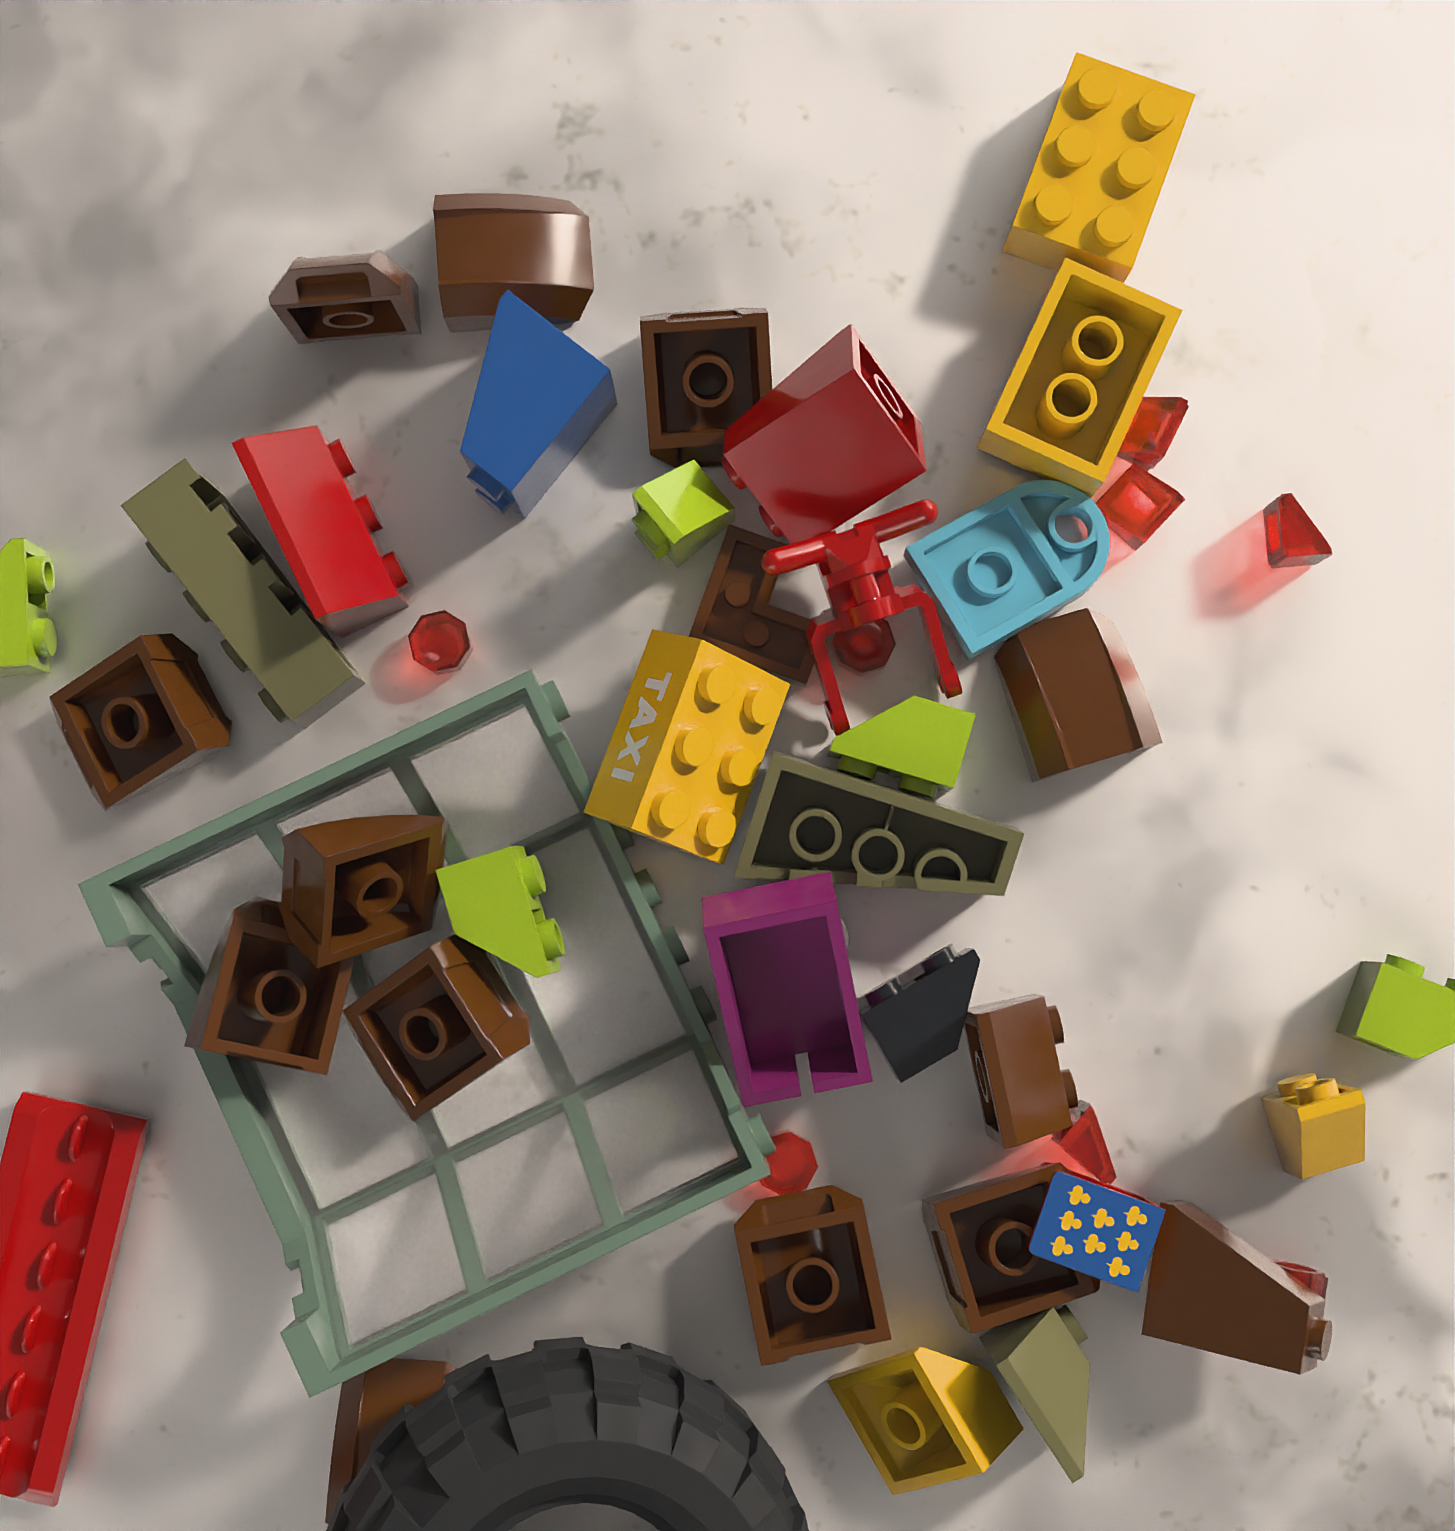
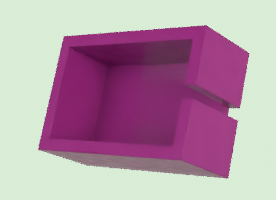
M831 872L701 897L703 930L743 1107L801 1096L795 1055L806 1052L808 1053L814 1093L873 1082Z

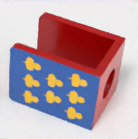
M1043 1162L1040 1166H1044V1165H1048V1164H1053V1163ZM1059 1170L1054 1171L1028 1242V1250L1038 1257L1138 1293L1166 1210L1146 1197L1070 1170L1075 1175L1073 1176Z

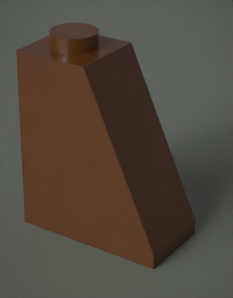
M1183 1200L1160 1202V1206L1166 1212L1154 1244L1141 1335L1299 1375L1316 1368L1317 1360L1324 1361L1326 1359L1332 1338V1322L1330 1319L1323 1318L1325 1299L1192 1202Z

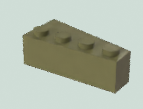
M185 458L120 505L148 540L145 544L154 558L168 573L173 571L187 589L183 592V596L204 622L207 623L211 620L225 637L220 642V645L228 657L243 673L250 669L264 686L258 692V696L280 723L289 718L291 722L307 728L366 684L322 624L315 620L310 608L219 487Z
M774 751L733 878L790 880L831 872L832 881L837 884L1004 896L1024 833L1018 828Z

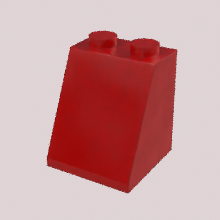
M852 324L837 333L725 430L724 456L721 458L724 470L734 485L740 490L748 487L761 504L758 507L759 513L770 532L777 538L785 535L791 544L831 532L927 471L920 420Z

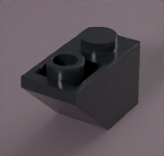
M949 944L919 962L924 970V973L904 985L895 976L864 994L869 1005L859 1010L860 1018L893 1075L900 1083L958 1050L980 964V958L974 948H965L957 952L954 945Z

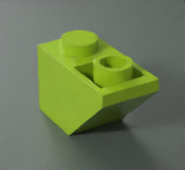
M695 460L642 485L632 493L636 511L632 521L637 527L635 531L636 536L657 561L667 555L677 568L735 521V507Z
M12 538L0 550V676L50 673V656H54L57 650L56 627L53 620L48 618L47 593H52L55 586L53 563L50 557L46 555L45 549L25 538Z
M912 696L833 738L827 756L839 760L838 771L866 780H874L876 771L901 778L898 789L917 796L935 799L937 790L949 792L955 787L976 714L918 696Z
M509 846L435 870L456 935L536 978L561 971L558 958L565 956L563 937L554 918L546 920L539 898V894L546 892L544 875L536 856L531 855L527 857L524 846Z
M1387 954L1385 962L1361 961L1335 1032L1392 1055L1415 1060L1455 1043V979L1447 978L1445 986L1422 978L1426 969L1424 966L1391 954Z

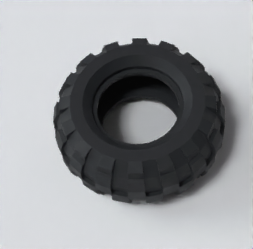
M583 1337L535 1340L532 1351L500 1360H491L489 1354H486L444 1375V1385L414 1408L411 1404L404 1405L370 1442L368 1458L356 1478L343 1486L326 1530L508 1531L517 1523L541 1511L562 1505L591 1503L610 1505L631 1512L651 1523L659 1531H809L805 1512L793 1492L785 1474V1467L746 1411L712 1380H701L676 1364L672 1356L630 1342L622 1344L620 1349L592 1346L586 1344Z

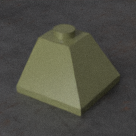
M1066 1304L1056 1311L1052 1307L993 1327L979 1337L980 1341L1073 1484L1084 1476L1090 1363L1078 1345L1088 1339L1086 1333Z

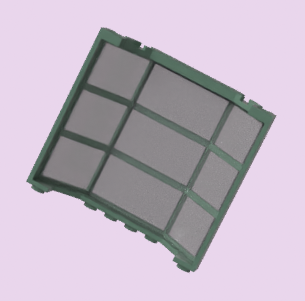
M532 669L78 884L105 946L128 947L140 963L152 958L156 965L167 975L168 978L160 982L161 990L174 1005L187 1034L210 961L233 909L256 896L281 902L284 846L281 837L295 829L329 821L367 816L427 815L445 817L448 823L444 867L509 846H524L526 856L535 855L541 866L546 884V892L539 894L544 915L546 920L550 918L556 920L565 945V956L558 958L561 971L536 978L486 951L488 958L521 1009L529 1013L530 1044L416 1121L412 1122L395 1102L353 1036L343 1013L327 1075L194 1049L281 1241L285 1264L290 1271L300 1268L303 1293L292 1298L295 1320L283 1329L280 1334L309 1398L771 1175L766 1156L777 1152L760 1114L758 1113L748 1118L707 1025L718 1019L701 984L690 989L681 971L680 965L689 962L690 959L674 926L663 931L652 908L661 904L662 900L647 869L645 868L635 873L626 855L625 849L635 845L629 830L583 812L593 784L560 722L571 716L555 682L552 680L542 685ZM442 890L432 930L355 956L343 1010L429 946L455 934Z

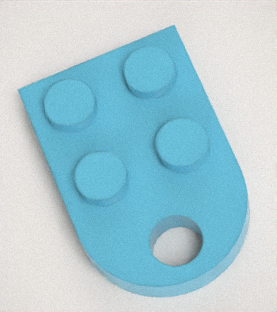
M1035 480L1020 484L907 546L903 556L926 593L934 600L937 611L967 659L971 660L1072 603L1089 591L1107 563L1110 550V535L1101 510L1084 492L1059 481ZM1066 515L1079 518L1087 528V539L1078 543H1070L1063 540L1056 532L1055 520Z

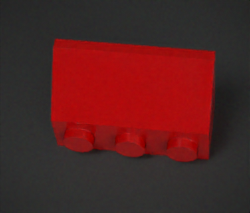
M316 425L243 437L232 442V446L315 620L342 639L409 606L401 589L410 585V581L394 550L384 554L374 535L375 532L384 529L367 494L357 498L347 477L357 473L340 438L330 443Z

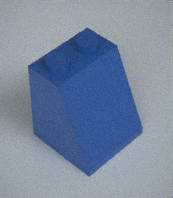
M509 290L499 299L460 453L471 470L466 478L477 487L475 493L502 515H505L509 508H512L525 519L618 403L611 370Z

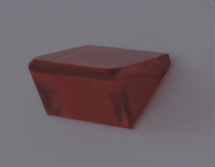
M1143 397L1116 456L1147 472L1153 469L1166 455L1189 408V405H1187L1188 400L1182 397Z
M1133 463L1095 504L1101 510L1107 526L1136 551L1186 498L1170 485Z
M1292 493L1281 494L1263 509L1268 565L1271 568L1316 565L1333 555L1331 546Z
M1080 1099L1078 1100V1107L1071 1108L1069 1111L1073 1126L1050 1134L1052 1136L1051 1140L1092 1176L1104 1184L1109 1183L1111 1185L1117 1176L1097 1116L1092 1105Z

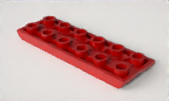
M29 1091L22 1092L14 1107L0 1162V1494L50 1507H55L58 1504L151 1121L150 1118Z

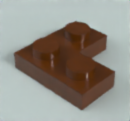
M729 524L689 637L702 639L777 678L806 688L814 665L806 636L810 619L769 605L779 575L772 576L767 574L761 565L762 557L768 550L788 544Z

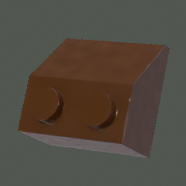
M1037 994L968 1007L964 1030L987 1135L1001 1147L1007 1149L1073 1126L1069 1109L1078 1107V1098L1070 1070H1060L1055 1045L1064 1043V1033L1057 1007L1055 1005L1046 1006L1045 996Z

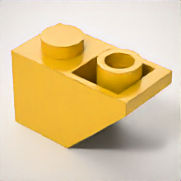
M1305 1073L1277 1082L1279 1092L1260 1097L1284 1172L1303 1180L1365 1161L1366 1103L1361 1089L1337 1084L1335 1078L1317 1080L1315 1073Z

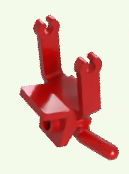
M923 499L853 524V529L838 534L836 531H832L768 550L762 557L761 565L763 570L772 576L815 564L817 566L830 608L823 610L820 615L810 619L806 636L826 700L823 701L825 712L835 736L850 730L849 721L825 644V638L828 635L839 631L845 632L905 612L906 609L917 606L942 694L944 693L947 699L962 694L959 676L949 657L934 600L915 584L903 588L899 586L893 587L888 572L891 564L888 555H883L879 544L933 524L938 517V508L931 500Z

